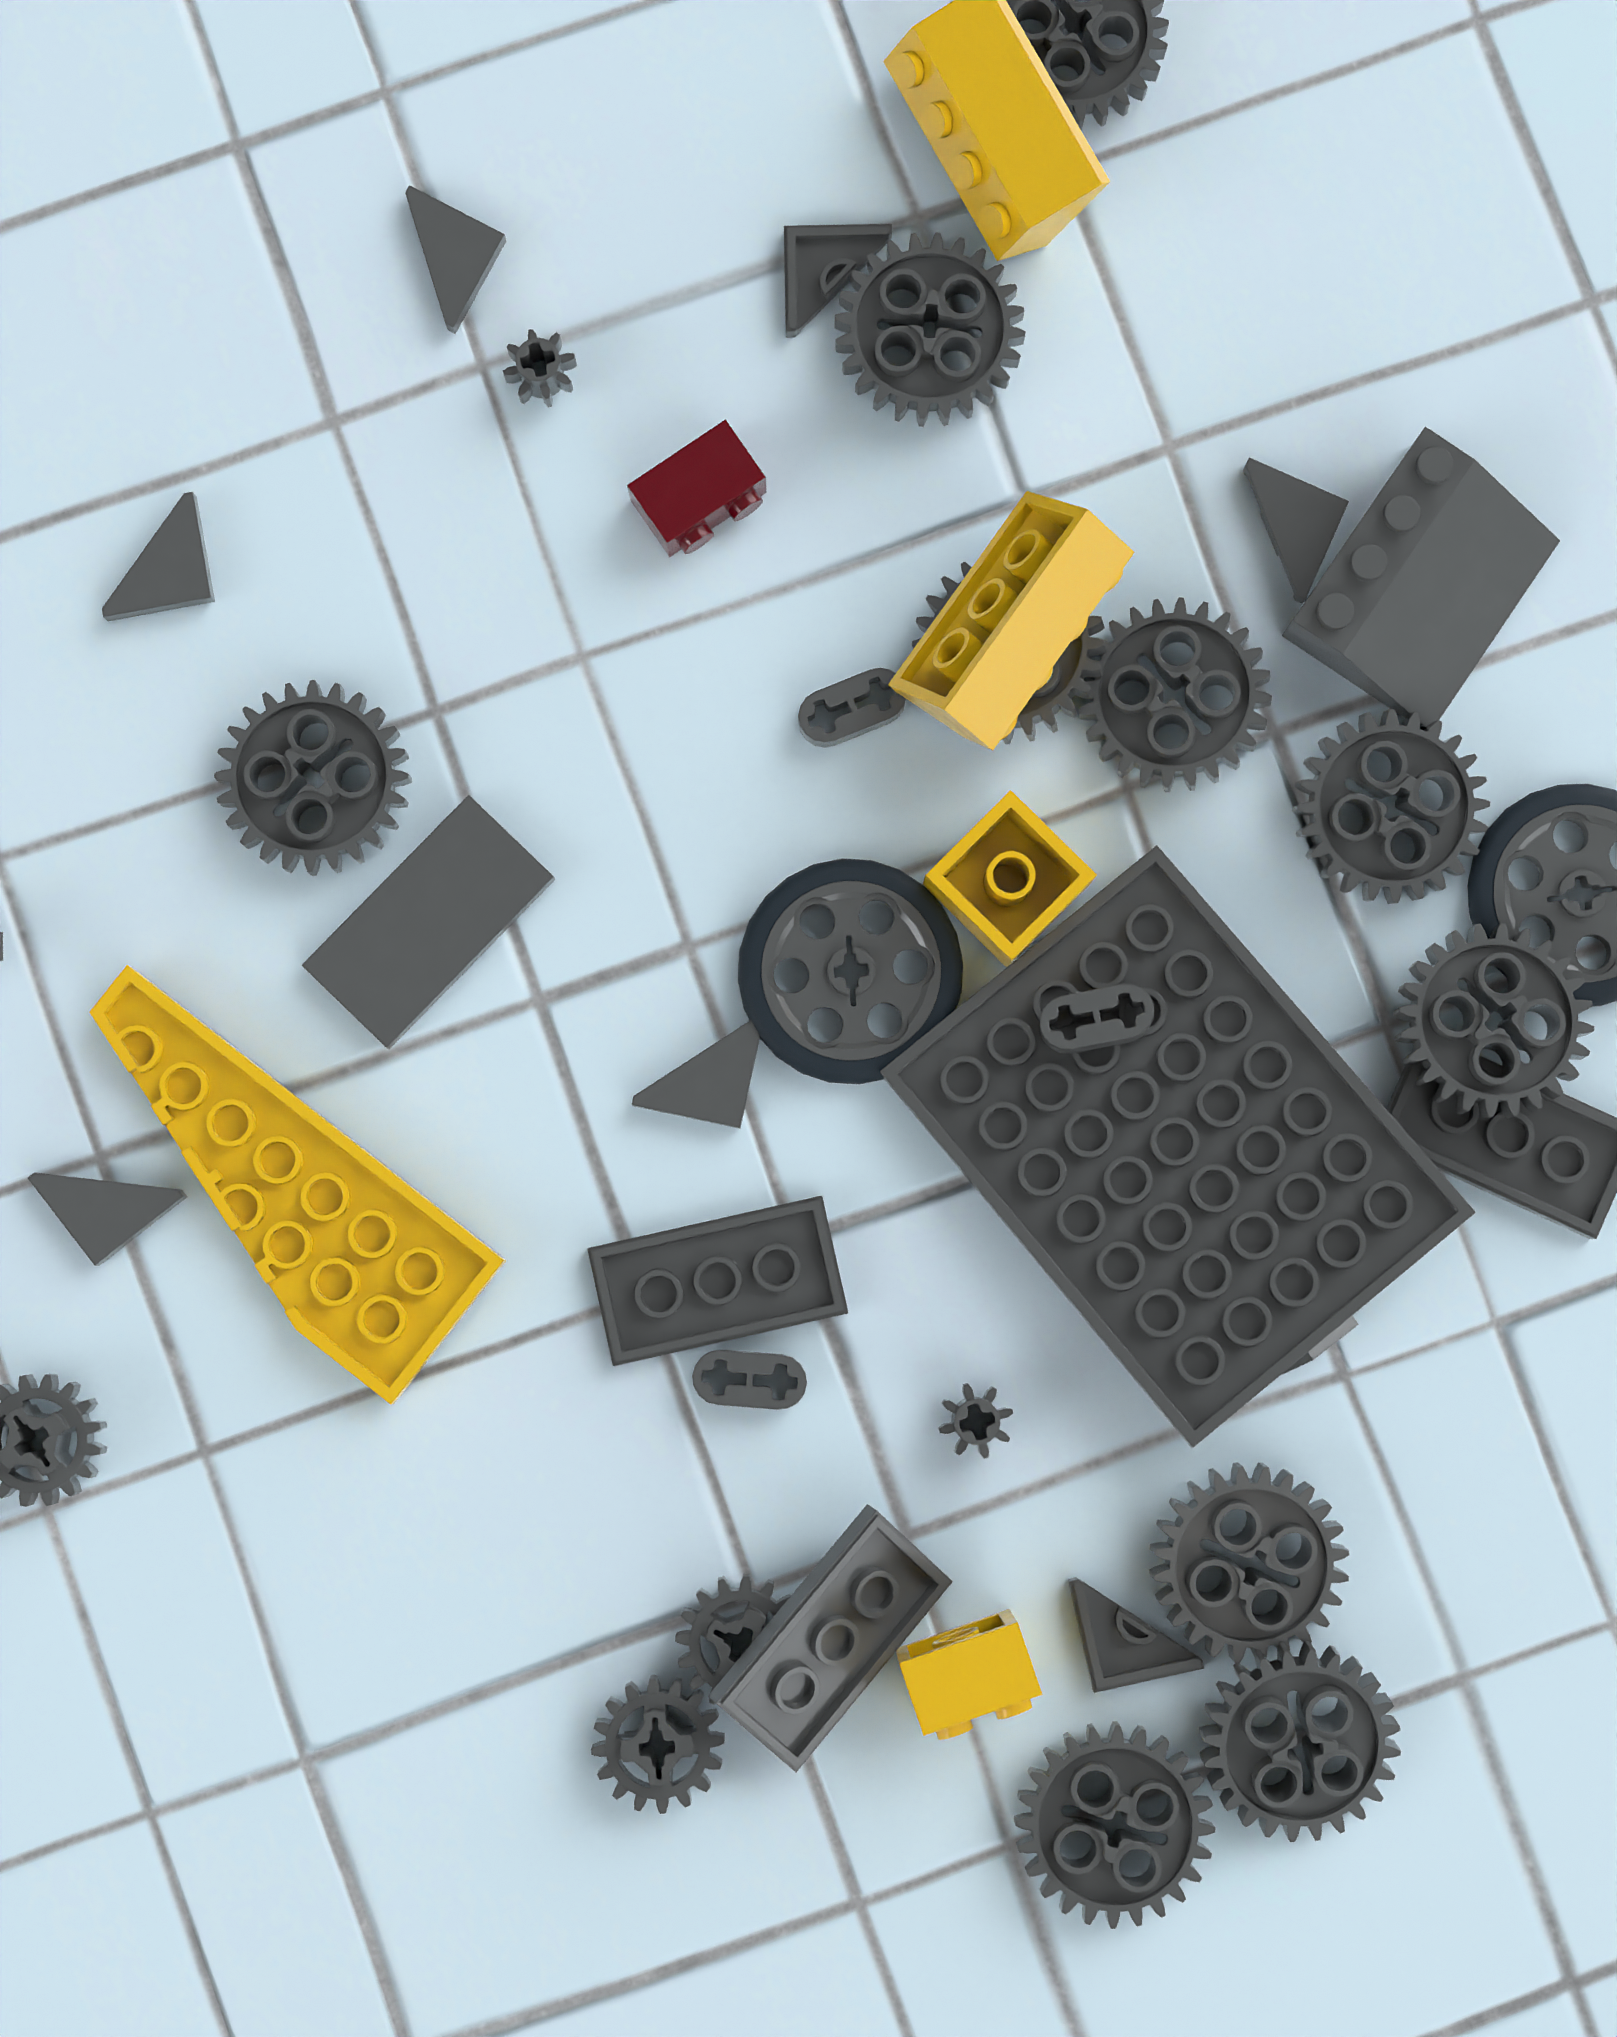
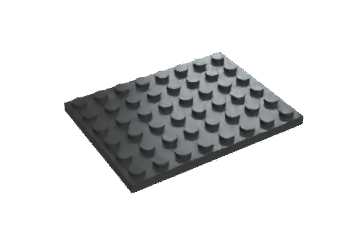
M1157 845L880 1071L884 1080L1191 1448H1194L1476 1213ZM1118 984H1134L1143 988L1150 995L1154 1004V1018L1149 1031L1142 1038L1132 1042L1073 1054H1061L1051 1050L1044 1043L1040 1034V1016L1044 1007L1051 1000L1060 996ZM1121 998L1118 1000L1116 1011L1101 1014L1100 1018L1101 1022L1121 1019L1124 1023V1028L1134 1027L1136 1016L1144 1012L1141 1006L1132 1007L1128 998ZM1069 1010L1059 1011L1058 1022L1049 1025L1051 1031H1061L1064 1035V1040L1075 1039L1076 1028L1092 1024L1093 1018L1091 1016L1072 1019Z

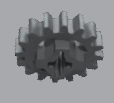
M33 1374L19 1376L18 1392L10 1384H1L0 1480L2 1482L0 1484V1498L9 1497L16 1490H19L20 1506L27 1507L35 1503L38 1493H40L45 1506L59 1503V1488L69 1496L79 1494L82 1489L76 1477L78 1475L85 1478L96 1477L99 1471L89 1462L90 1457L107 1452V1446L94 1442V1433L107 1428L106 1421L91 1422L89 1413L98 1405L97 1400L94 1398L79 1402L76 1397L79 1394L81 1384L77 1382H69L59 1390L57 1374H45L40 1387H38ZM29 1400H49L58 1404L62 1409L52 1414L42 1413L36 1404L32 1405ZM6 1423L9 1431L6 1447L2 1449L1 1437L4 1424ZM45 1428L49 1437L42 1443L44 1449L33 1451L29 1443L36 1437L34 1430ZM76 1431L77 1447L74 1457H72L69 1453L71 1435ZM25 1466L36 1467L42 1476L46 1475L49 1480L29 1479L20 1475L16 1470Z
M746 1573L742 1576L739 1588H731L725 1576L719 1577V1593L715 1596L700 1588L696 1592V1596L702 1608L699 1611L692 1608H684L681 1617L692 1625L691 1630L679 1631L675 1635V1642L687 1645L690 1649L689 1652L678 1658L679 1668L694 1666L697 1670L689 1686L694 1690L707 1683L712 1687V1691L741 1657V1655H734L730 1652L732 1641L725 1634L730 1632L738 1635L743 1627L750 1628L753 1631V1642L764 1629L763 1624L768 1613L770 1612L775 1616L791 1595L788 1594L776 1601L771 1597L774 1581L768 1579L759 1591L752 1589L750 1574ZM748 1601L742 1613L727 1618L713 1613L716 1609L727 1603ZM701 1635L716 1646L720 1660L715 1671L708 1665L702 1653ZM709 1698V1703L715 1705L716 1703Z
M651 1675L647 1691L641 1692L638 1686L630 1681L625 1686L627 1697L625 1703L611 1696L605 1704L608 1711L614 1716L613 1719L597 1718L593 1729L605 1735L606 1740L593 1744L591 1755L607 1758V1763L598 1770L597 1776L599 1780L608 1779L613 1776L617 1779L618 1782L612 1795L616 1800L624 1796L628 1791L634 1793V1810L641 1811L647 1798L656 1799L659 1813L665 1814L669 1798L674 1796L686 1808L691 1805L692 1801L690 1787L694 1785L705 1792L711 1787V1781L704 1773L705 1768L711 1770H720L723 1759L710 1752V1748L724 1744L725 1733L710 1731L709 1726L718 1719L719 1713L716 1708L708 1709L704 1712L699 1709L698 1706L704 1695V1692L700 1689L693 1692L688 1698L682 1695L681 1678L676 1677L670 1689L665 1690L661 1689L658 1676ZM668 1705L684 1712L693 1722L695 1728L693 1726L682 1727L668 1715ZM644 1706V1721L635 1731H625L624 1734H618L624 1720L633 1711ZM655 1717L658 1719V1729L662 1730L663 1739L674 1741V1744L667 1748L661 1766L662 1770L659 1769L658 1757H655L654 1749L652 1747H643L642 1744L650 1739L655 1724ZM693 1754H699L692 1768L683 1777L673 1781V1767L682 1757H692ZM623 1762H635L648 1773L649 1783L631 1774Z

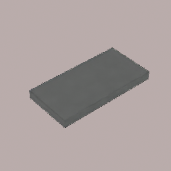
M468 795L301 966L387 1049H390L554 882L555 877Z
M1479 1055V1065L1482 1071L1490 1077L1499 1078L1503 1066ZM1422 1063L1405 1065L1386 1109L1440 1171L1591 1240L1597 1239L1617 1193V1117L1564 1093L1555 1099H1550L1541 1092L1542 1108L1530 1112L1520 1100L1519 1115L1511 1119H1506L1500 1104H1498L1494 1116L1487 1120L1481 1119L1478 1102H1475L1468 1112L1458 1114L1456 1108L1457 1095L1452 1094L1447 1099L1437 1103L1434 1099L1440 1084L1432 1080L1427 1084L1418 1086L1416 1081L1425 1070Z
M822 1196L587 1248L613 1366L848 1314Z
M867 1504L708 1697L797 1773L953 1581L885 1517Z

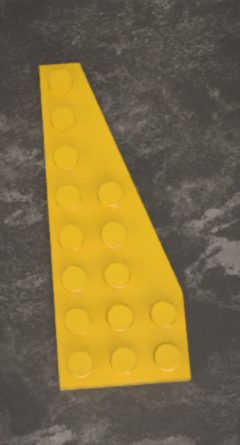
M126 965L90 1010L91 1016L127 1071L137 1081L150 1101L151 1108L162 1125L166 1126L181 1149V1154L231 1231L235 1232L254 1261L255 1268L265 1283L269 1284L284 1307L285 1314L294 1328L391 1405L395 1404L506 1260L133 967Z

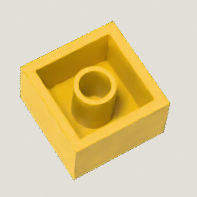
M1010 790L925 875L922 885L1007 968L1092 883L1097 874Z
M1010 1609L901 1646L896 1650L899 1666L923 1736L936 1732L938 1740H944L961 1735L974 1728L971 1719L994 1711L997 1719L1009 1718L1031 1709L1033 1706L1030 1699L1043 1695L1020 1627Z

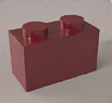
M726 419L627 485L630 501L669 557L681 549L685 554L698 550L714 536L711 529L729 517L735 522L747 517L763 503L761 496L767 493L765 475Z

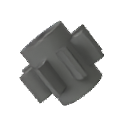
M529 329L528 340L520 347L513 344H508L507 346L508 354L516 362V366L507 367L503 370L506 383H522L519 387L518 396L523 404L533 396L543 398L546 406L552 407V396L558 393L560 389L570 393L573 391L572 381L564 374V371L572 370L577 366L574 353L559 355L562 341L560 334L557 332L547 340L537 338L534 330ZM538 360H544L547 374L536 377L533 363Z
M965 1383L962 1387L965 1399L961 1400L957 1405L945 1399L941 1402L947 1410L952 1412L951 1422L942 1424L938 1427V1430L942 1434L956 1432L960 1437L955 1445L954 1452L961 1455L966 1450L968 1444L977 1445L979 1453L985 1459L989 1457L987 1443L994 1437L1000 1441L1009 1442L1010 1437L999 1429L1000 1419L1011 1416L1013 1410L1011 1408L996 1409L991 1404L996 1397V1388L991 1386L986 1390L983 1398L974 1397L972 1388L968 1383ZM972 1404H976L977 1408L983 1413H991L992 1421L983 1424L984 1434L979 1437H975L970 1429H960L959 1420L968 1417L967 1407Z

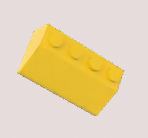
M954 0L912 26L883 61L997 261L1047 246L1110 183L1108 176L1006 0Z
M1026 491L891 679L888 686L962 737L990 750H994L1000 740L1007 737L1014 729L1018 715L1035 691L1047 683L1052 674L1053 666L1070 642L1078 638L1084 631L1088 617L1102 597L1119 582L1123 574V568L1135 552L1088 509Z

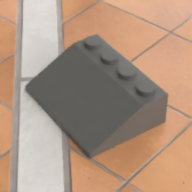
M1424 427L1282 636L1388 708L1395 709L1396 713L1403 718H1406L1411 712H1419L1420 729L1424 730L1430 723L1440 720L1560 540L1474 458L1432 430Z

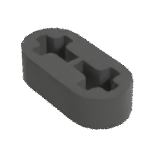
M885 668L870 669L813 692L800 705L798 714L800 732L814 746L826 748L836 746L890 724L900 716L905 706L906 698L897 692L890 697L889 709L885 711H880L877 704H869L857 709L855 703L870 696V685L872 683H879L883 690L891 689L888 684L896 673ZM824 704L828 712H834L847 706L850 713L835 719V731L831 733H825L822 726L811 727L808 723L815 718V707Z
M1118 984L1060 996L1051 1000L1044 1007L1040 1016V1034L1044 1043L1051 1050L1061 1054H1073L1132 1042L1142 1038L1149 1031L1154 1018V1004L1150 995L1143 988L1134 984ZM1121 998H1128L1132 1007L1141 1006L1144 1012L1136 1016L1135 1024L1132 1028H1124V1023L1121 1019L1101 1022L1100 1015L1116 1011L1118 1000ZM1062 1010H1069L1072 1019L1091 1016L1093 1018L1092 1024L1076 1028L1075 1039L1064 1040V1035L1061 1031H1051L1049 1025L1058 1022V1014Z
M733 1350L711 1351L700 1358L692 1374L693 1386L697 1394L708 1403L723 1406L776 1410L787 1409L800 1401L807 1386L806 1372L802 1365L793 1357L783 1354ZM721 1359L727 1361V1371L747 1374L746 1385L729 1384L726 1386L724 1394L717 1395L713 1393V1385L711 1383L703 1382L702 1374L704 1370H712L715 1366V1360ZM775 1365H787L788 1375L797 1377V1388L787 1389L785 1399L773 1398L772 1388L753 1385V1374L771 1375L775 1370Z

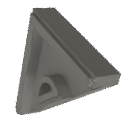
M409 185L405 194L448 331L456 334L504 247L506 237L505 234Z
M892 224L784 226L786 338H795L850 282V273L853 270L860 272L866 266L867 255L869 253L876 255L891 240Z
M1249 457L1243 473L1248 477L1261 510V518L1294 592L1293 598L1295 601L1303 604L1349 501Z
M187 492L182 495L104 604L102 614L103 618L107 621L215 602L197 496L193 492Z
M752 1020L634 1095L632 1106L741 1129L760 1040V1034Z
M35 1172L28 1177L31 1184L95 1266H100L187 1198V1195L180 1189Z
M1077 1577L1068 1579L1091 1687L1094 1693L1204 1669L1202 1659Z

